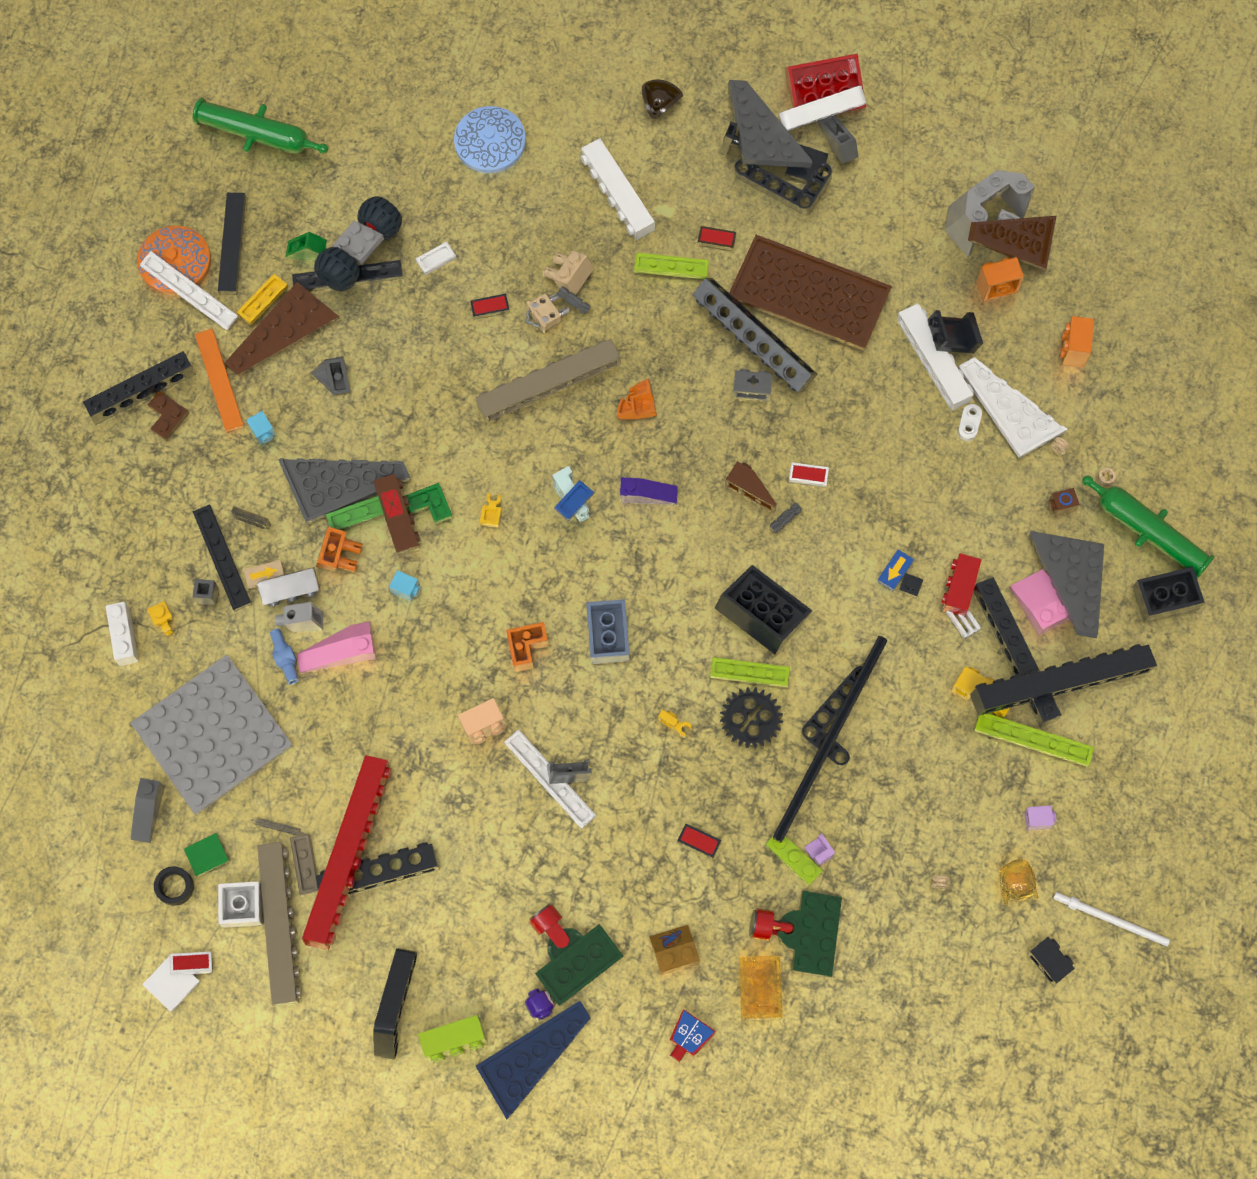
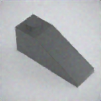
M835 115L818 120V124L829 145L842 164L859 157L856 139Z
M140 778L135 798L131 840L151 843L165 788L160 781Z

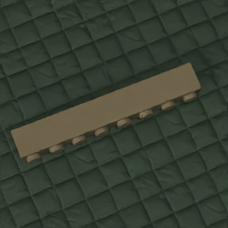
M612 339L602 340L591 348H583L575 355H567L561 361L551 362L545 368L535 369L529 375L517 377L508 384H500L492 391L482 392L476 397V403L485 423H488L621 365V357Z
M282 842L257 845L272 1005L279 1007L299 1004V998H302L301 986L297 984V978H300L299 966H296L295 958L298 957V949L296 945L294 946L293 938L296 937L295 925L292 926L291 918H294V908L290 906L289 898H292V888L288 886L287 878H290V868L286 866V859L289 858L288 848L284 847Z

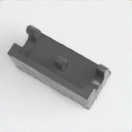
M589 759L576 763L555 764V762H549L547 765L549 783L588 782L592 774L591 768H588Z

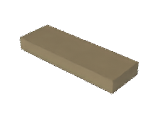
M310 834L290 837L300 896L318 893L317 870Z

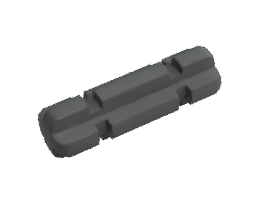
M564 286L557 292V296L562 299L565 298L567 303L576 309L579 308V311L583 314L589 311L591 306L587 302H582L583 300L574 293H569L568 289Z
M792 504L789 509L777 518V521L774 520L770 524V529L774 533L780 531L781 527H784L795 515L797 516L801 512L802 508L799 504Z

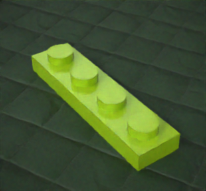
M636 253L634 272L705 279L708 275L709 260Z
M713 657L710 678L787 688L790 667Z

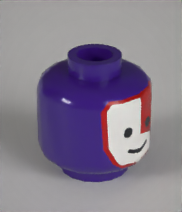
M537 988L528 993L529 997L525 1000V1006L532 1018L542 1020L553 1014L552 1010L555 1004L548 991H540Z

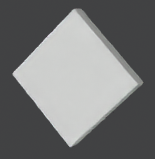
M169 956L142 985L170 1012H173L200 981L193 974L170 975Z

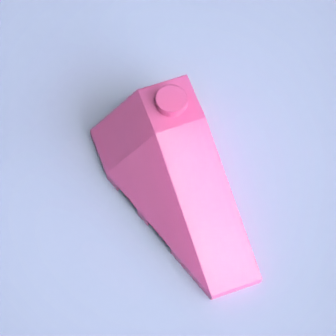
M370 621L350 625L298 653L300 673L376 659Z

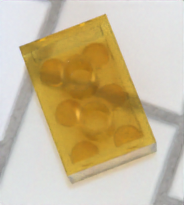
M780 956L739 957L741 1021L782 1020Z

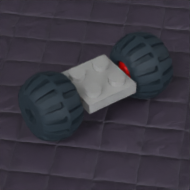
M374 196L365 200L358 210V222L353 221L332 247L319 253L315 260L314 270L318 278L326 286L339 292L350 289L355 285L359 277L360 270L357 263L363 265L382 241L397 235L402 225V216L399 210L387 199Z

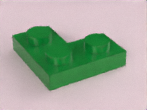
M439 483L406 495L410 514H415L429 508L435 525L453 518Z

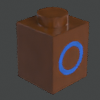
M1074 488L1052 493L1048 500L1049 510L1053 511L1055 517L1075 512L1080 505Z

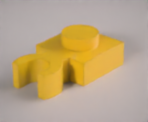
M488 493V506H482L479 523L483 526L499 528L502 508L497 506L501 503V495H498L496 501H492L491 493Z

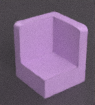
M822 833L818 835L817 839L805 846V850L818 867L835 855V851Z

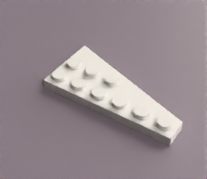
M975 357L958 367V369L962 370L964 379L971 385L973 392L1018 458L1025 456L1067 431L1066 427L1059 425L1054 421L1053 417L1049 414L1046 415L1038 409L1036 404L1018 390L1012 389L1005 380L994 375L992 370Z

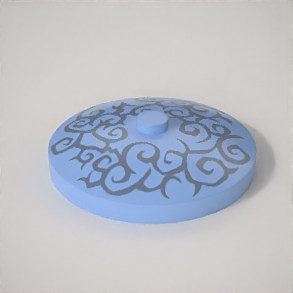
M486 106L469 112L460 120L455 130L454 144L458 157L466 166L481 173H497L510 168L520 159L525 149L526 136L524 127L515 114L501 107Z

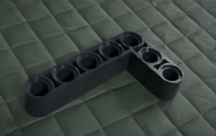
M742 159L735 163V175L740 181L800 214L808 215L813 211L831 182L832 168L826 163L819 164L803 190L757 165L743 164ZM740 168L748 169L746 172H739ZM821 172L828 173V175L824 177L820 176L819 174ZM757 176H761L763 178L760 181L754 180V178ZM771 185L779 186L777 189L769 188ZM818 187L819 190L813 192L810 190V188ZM788 193H792L794 195L792 198L785 197V195ZM802 202L810 203L806 207L801 205Z
M857 666L803 726L801 740L814 752L817 753L820 748V744L827 734L825 731L833 723L847 696L842 689L845 687L851 689L856 679L855 675L860 672L862 666ZM838 702L840 707L834 709L830 706V703ZM819 716H825L828 721L826 723H821L818 721L817 718ZM812 730L815 736L807 737L805 731ZM835 741L825 761L833 768L841 770L847 766L850 755L846 749ZM842 755L845 758V762L839 763L835 760V757Z
M396 948L374 1023L373 1043L375 1057L391 1060L396 1058L398 1050V1024L416 963V951Z

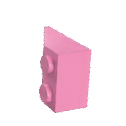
M1043 569L1009 587L1038 636L1069 621L1068 612L1065 606H1062L1056 594L1057 592L1051 584V578Z

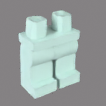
M567 466L552 475L553 487L562 500L574 487L572 471ZM587 502L574 515L579 523L590 518Z

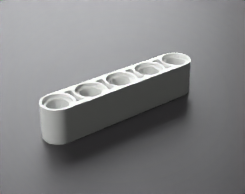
M857 86L779 113V117L783 126L789 131L854 109L867 102L862 86Z

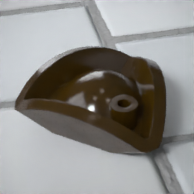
M650 80L642 85L644 103L649 116L653 119L659 117L683 97L682 91L677 86L665 80Z

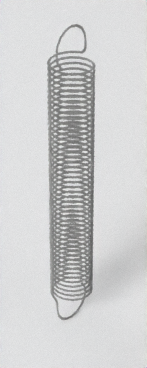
M260 818V819H258V820H264V821H256V820L254 821V822H256V823L277 824V822L272 823L273 821H268V820H265V819H262V818ZM279 823V824H277V825H283V826L259 825V826H262V827H265V828H269V827H273V828H288V829H295V828H297V827L292 828V826H288V825L281 824V823ZM279 830L289 834L302 833L301 831Z

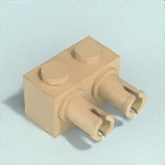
M572 250L569 256L556 252V255L553 256V262L562 265L561 268L557 270L547 266L544 269L543 275L545 278L554 280L559 289L564 286L568 289L569 293L572 292L576 295L594 267L585 254Z

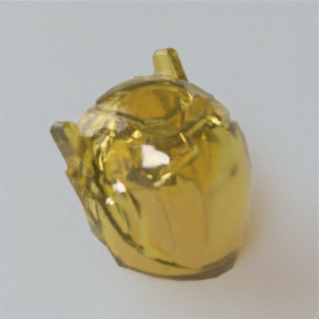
M1023 859L1013 860L999 871L1001 895L1003 896L1004 905H1008V900L1020 902L1028 900L1033 896L1035 899L1039 898L1036 877L1028 861Z

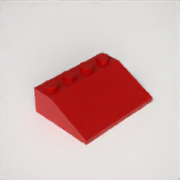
M858 53L785 67L787 86L793 108L857 86H862L863 89ZM866 104L851 110L866 108Z

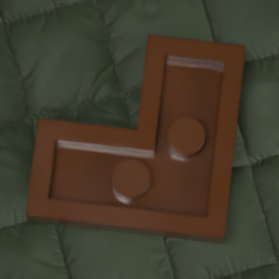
M160 391L148 403L149 408L161 415L151 427V431L167 441L188 416L189 411Z

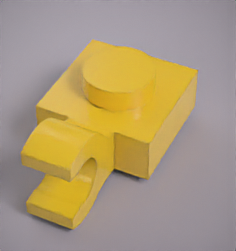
M163 601L148 608L147 610L154 626H161L166 637L173 634L169 624L173 617L166 602Z
M662 709L658 715V721L685 738L686 734L682 731V728L687 727L691 730L692 725L689 722L680 723L674 713L671 711L666 712Z

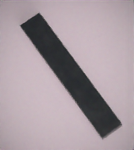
M227 192L218 281L219 294H237L246 200L245 193Z
M401 260L358 265L360 271L355 285L403 279ZM315 271L292 274L293 286L298 282L309 292L331 289L318 278Z
M209 504L192 511L233 611L236 612L252 605L211 505Z

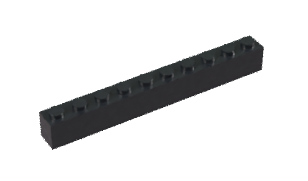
M1137 644L1128 650L1120 648L1113 651L1112 654L1107 655L1105 652L1097 655L1096 658L1090 659V657L1080 659L1079 662L1073 663V661H1069L1060 667L1052 665L1045 668L1044 671L1033 670L1027 673V675L1017 674L1008 680H1004V678L997 679L988 685L981 683L975 686V690L970 693L977 715L980 716L1149 673L1157 667V663L1149 644L1144 646Z

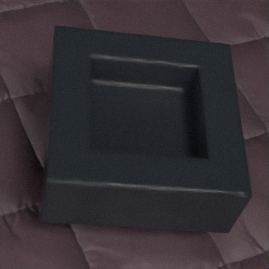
M905 573L898 592L917 598L924 579Z

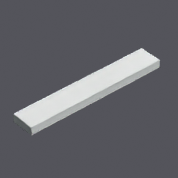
M152 251L141 262L140 267L226 331L238 319V315Z
M519 729L504 741V744L581 830L596 817V814L568 783H549L547 770L549 762Z

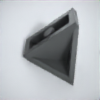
M343 356L325 359L311 372L332 395L350 392L348 370Z

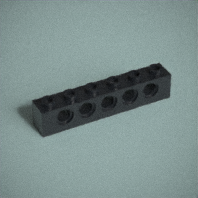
M182 351L83 401V404L91 419L97 425L155 396L158 391L163 392L196 375L185 352Z
M424 842L416 845L417 848L414 849L402 848L397 850L398 853L381 854L378 856V859H362L360 868L356 869V872H362L363 877L359 881H355L353 888L349 889L348 895L440 870L433 845ZM414 856L421 857L420 863L416 865L411 864V859ZM395 861L402 862L398 870L392 869V864ZM375 867H382L381 874H372ZM325 870L321 871L320 875H316L318 889Z

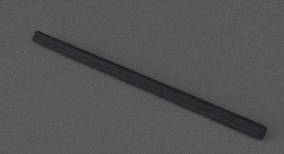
M878 636L779 823L773 835L775 841L781 843L784 840L887 643L885 637Z

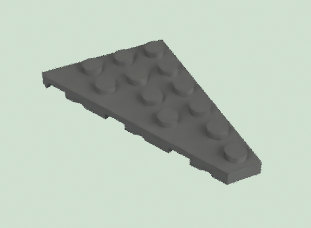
M729 80L728 90L734 120L737 123L736 131L743 164L811 168L812 159L749 83L742 80Z
M297 458V460L278 459L306 524L326 517L328 513L377 495L373 480L395 474L396 478H400L402 483L411 480L403 461L388 462L381 460V462H371L368 460L346 461L344 459H339V461L326 459L305 460L303 458Z
M1030 531L1029 540H1032L1035 552L1040 557V562L1045 572H1048L1052 580L1051 584L1056 590L1062 606H1065L1068 618L1073 624L1076 634L1097 638L1104 544Z

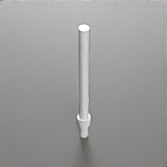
M1055 892L1053 896L1054 900L1066 904L1068 908L1078 909L1166 947L1170 942V939L1082 903L1073 896L1070 898L1058 892Z

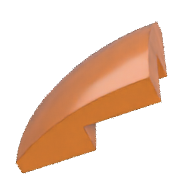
M643 380L631 387L626 400L622 398L617 409L618 419L632 420L657 416L650 380Z

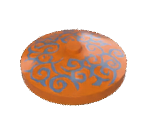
M168 226L153 232L142 243L137 256L138 270L145 283L153 290L168 295H176L177 293L140 267L141 262L150 251L197 286L205 279L211 265L210 250L204 238L193 229L184 226Z

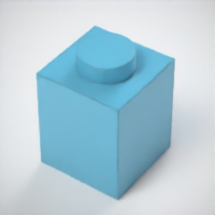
M263 411L246 420L260 444L267 443L276 436Z
M398 570L389 585L391 593L411 602L414 597L418 596L421 589L418 579Z

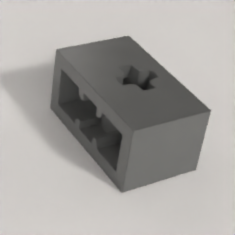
M747 369L735 370L733 398L770 402L773 374L766 371L750 372Z

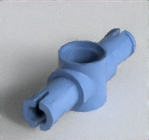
M274 629L270 632L274 644L273 658L277 667L284 672L288 684H296L299 682L294 668L296 662L294 652L291 646L285 643L281 630Z

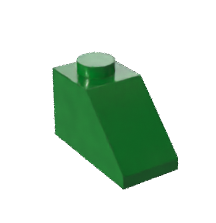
M309 231L288 241L285 257L288 259L315 261L319 253L326 249L327 240Z

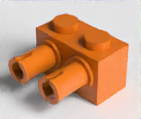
M328 527L316 567L332 572L337 568H341L354 573L358 561L341 557L340 553L346 550L359 555L363 543L346 539L345 531Z

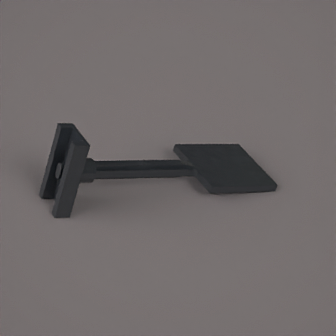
M730 121L719 153L726 155L731 145L739 148L738 136L735 135L737 123ZM799 144L812 159L811 168L787 166L785 175L808 182L816 167L821 163H826L828 153Z

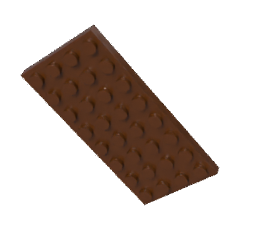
M756 234L729 293L743 305L865 351L892 286Z

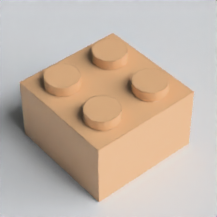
M494 698L458 715L471 745L474 743L476 745L486 741V737L491 735L497 736L506 728L504 718Z

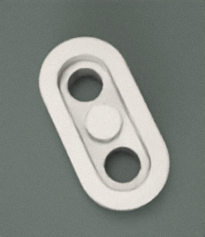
M975 404L967 405L962 413L958 435L964 441L973 440L978 432L982 411ZM970 411H974L976 414L972 415ZM965 428H970L972 431L968 432Z

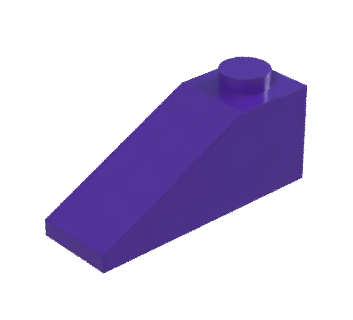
M621 477L620 503L677 505L678 486L642 478Z

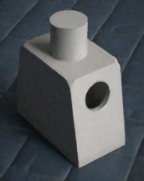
M312 602L289 605L283 608V614L275 615L276 626H285L292 632L322 631L323 612Z

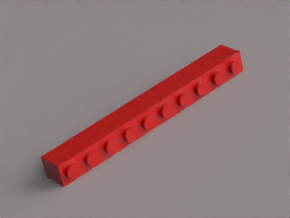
M367 755L364 757L302 936V940L307 946L329 951L330 945H333L335 942V931L337 926L341 924L343 907H346L348 904L349 889L354 886V875L356 869L360 868L362 851H365L368 841L366 839L368 833H371L373 830V819L379 812L380 798L385 795L386 780L390 779L392 774V768L388 760Z

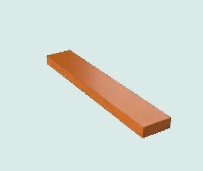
M213 329L196 333L195 337L226 433L244 428Z

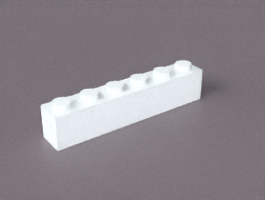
M599 138L582 147V156L580 158L585 166L588 165L590 168L589 172L594 180L597 179L599 182V188L603 194L606 193L608 196L607 199L610 206L616 208L617 216L621 222L624 221L627 225L626 230L629 235H633L638 240L655 231V221L602 140Z
M917 303L899 312L897 321L948 407L953 411L971 402L974 392L971 385L965 382L962 370L956 367L953 355L945 351H936L930 327L928 326L927 312L924 308L921 309Z

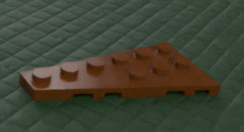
M1057 215L971 222L968 241L1011 258L1017 257L1019 261L1036 268L1047 269Z
M296 282L224 364L235 374L241 376L258 366L259 363L274 357L278 352L286 350L307 338L311 333L324 328L330 322L338 320L340 317Z

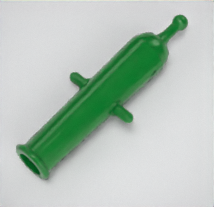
M200 98L193 109L192 118L194 124L199 125L201 123L245 138L244 152H249L252 144L255 142L291 154H299L305 148L317 150L321 154L328 152L326 144L311 142L307 138V133L298 126L265 118L264 115L267 110L265 104H262L258 113L254 115L206 102L204 98Z
M1086 475L1083 477V485L1091 487L1101 497L1099 503L1104 512L1139 536L1135 541L1136 547H1141L1144 542L1150 543L1184 568L1193 567L1197 579L1215 558L1214 555L1209 556L1164 521L1168 514L1166 509H1162L1158 514H1155L1123 488L1117 486L1104 488L1093 481L1091 476Z

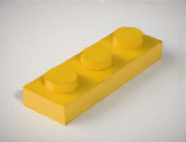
M273 274L237 311L238 316L252 326L286 291L288 284Z

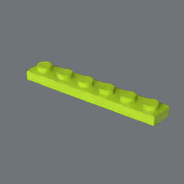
M991 714L978 716L974 729L975 732L1089 767L1094 751L1093 746Z

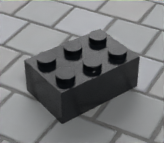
M1193 567L1139 579L1133 585L1144 622L1199 610L1205 603Z

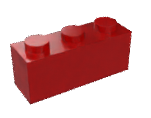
M959 553L957 559H953L951 570H954L953 575L948 576L946 587H949L948 593H944L941 604L944 605V612L949 611L954 615L958 616L959 614L966 617L982 559Z

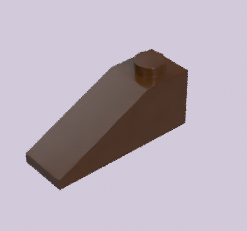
M737 461L726 478L725 486L774 513L777 503L757 474L748 464Z

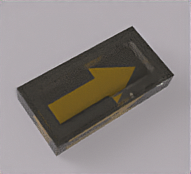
M235 506L231 510V514L236 520L267 531L271 527L268 518Z

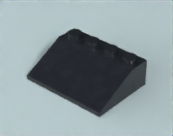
M753 565L721 594L715 606L717 611L773 654H776L787 643L813 611Z

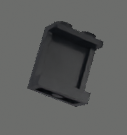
M935 310L927 319L936 351L974 354L983 344L974 312H967L963 318L942 317L940 310Z

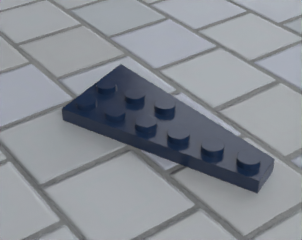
M578 1001L475 1066L506 1120L510 1118L590 1021L591 1017L581 1001Z

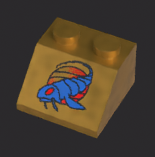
M688 925L649 936L661 976L700 964L697 949Z

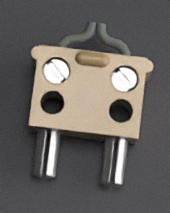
M545 293L531 302L527 301V319L525 321L527 324L539 327L541 332L546 333V330L559 324L561 317L569 313L570 309L565 307L557 311L552 302L560 297L557 296V293L550 297ZM530 316H531L532 319L535 321V323L532 322V321H529V320H530Z

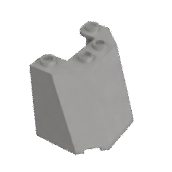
M996 170L948 206L945 232L964 254L969 257L975 244L968 241L971 222L987 221L988 213L982 205L995 196H1001L1018 217L1024 218L1035 186L1023 173Z

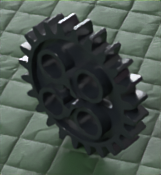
M747 687L745 693L739 689L738 696L733 692V699L726 698L728 705H722V709L725 710L720 712V716L724 717L720 720V724H725L722 727V731H728L725 736L726 738L732 736L731 744L736 741L739 742L738 748L745 744L746 750L749 749L750 745L756 750L759 744L763 749L764 742L769 745L771 744L770 737L777 739V735L774 732H781V728L778 727L783 725V721L779 720V718L783 717V713H778L781 706H775L777 699L770 700L771 693L767 696L764 695L765 689L760 693L757 692V687L754 688L753 692H750L749 687ZM750 701L755 704V707L748 709L744 704ZM762 705L763 708L756 713L755 720H751L745 730L741 732L740 729L747 723L748 716L752 717L757 708ZM766 713L770 716V719L764 721L760 718V715ZM739 716L743 719V722L736 724L732 719ZM755 728L758 734L752 736L748 733V730Z

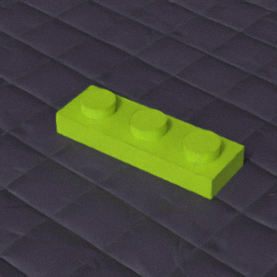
M786 836L781 843L775 841L772 837L765 844L808 886L823 872Z

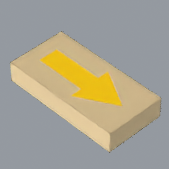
M281 560L244 569L248 589L258 587L257 582L285 575Z

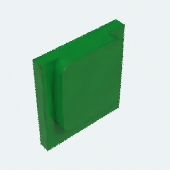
M217 833L184 848L196 877L229 862Z

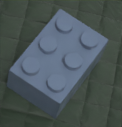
M625 599L587 602L591 664L630 661Z

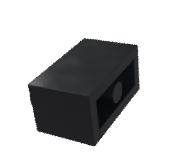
M1047 937L1029 951L1027 955L1052 986H1054L1075 968L1071 958L1068 955H1063L1059 950L1060 945L1057 941Z

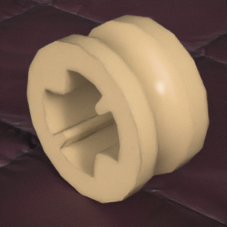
M1055 437L1050 447L1056 453L1064 455L1070 444L1063 438Z
M1111 468L1102 469L1098 475V481L1103 486H1111L1116 479V473ZM1105 473H1108L1111 478L1109 481H1106L1102 475L1105 476Z
M932 876L934 881L931 884L932 888L949 889L947 884L950 881L949 877Z

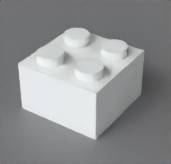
M258 881L218 884V924L223 928L263 925L261 883Z

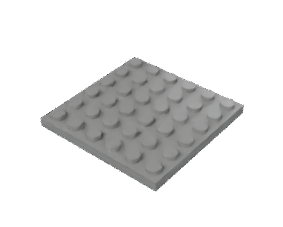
M228 655L130 722L196 816L293 747L290 740Z

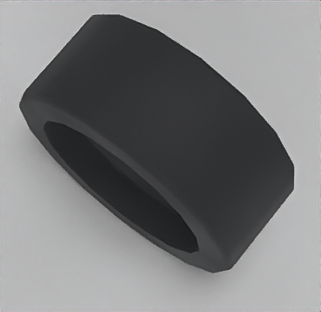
M177 866L161 870L154 881L156 896L162 902L171 906L187 902L194 890V881L191 875L183 868ZM170 875H180L185 881L184 892L175 898L166 896L162 890L164 880Z

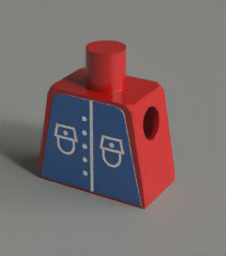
M683 1009L670 1038V1042L676 1046L670 1057L679 1063L686 1053L691 1057H695L712 1039L716 1031Z

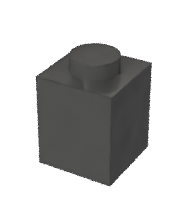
M195 579L192 597L197 604L216 605L219 587L214 580Z

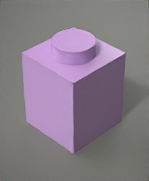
M1051 805L1027 807L1024 811L1027 831L1051 829L1054 823H1056V813L1052 811Z

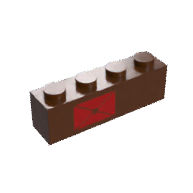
M392 474L373 480L397 555L419 548L418 543L421 540L418 531L414 532L412 527L415 524L412 513L408 514L406 509L409 503L406 495L402 496L400 490L403 489L401 479L396 478V475Z

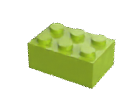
M478 1015L418 1033L424 1057L428 1061H433V1063L445 1060L444 1057L448 1055L453 1057L464 1054V1050L470 1048L472 1051L484 1047L483 1044L488 1043Z

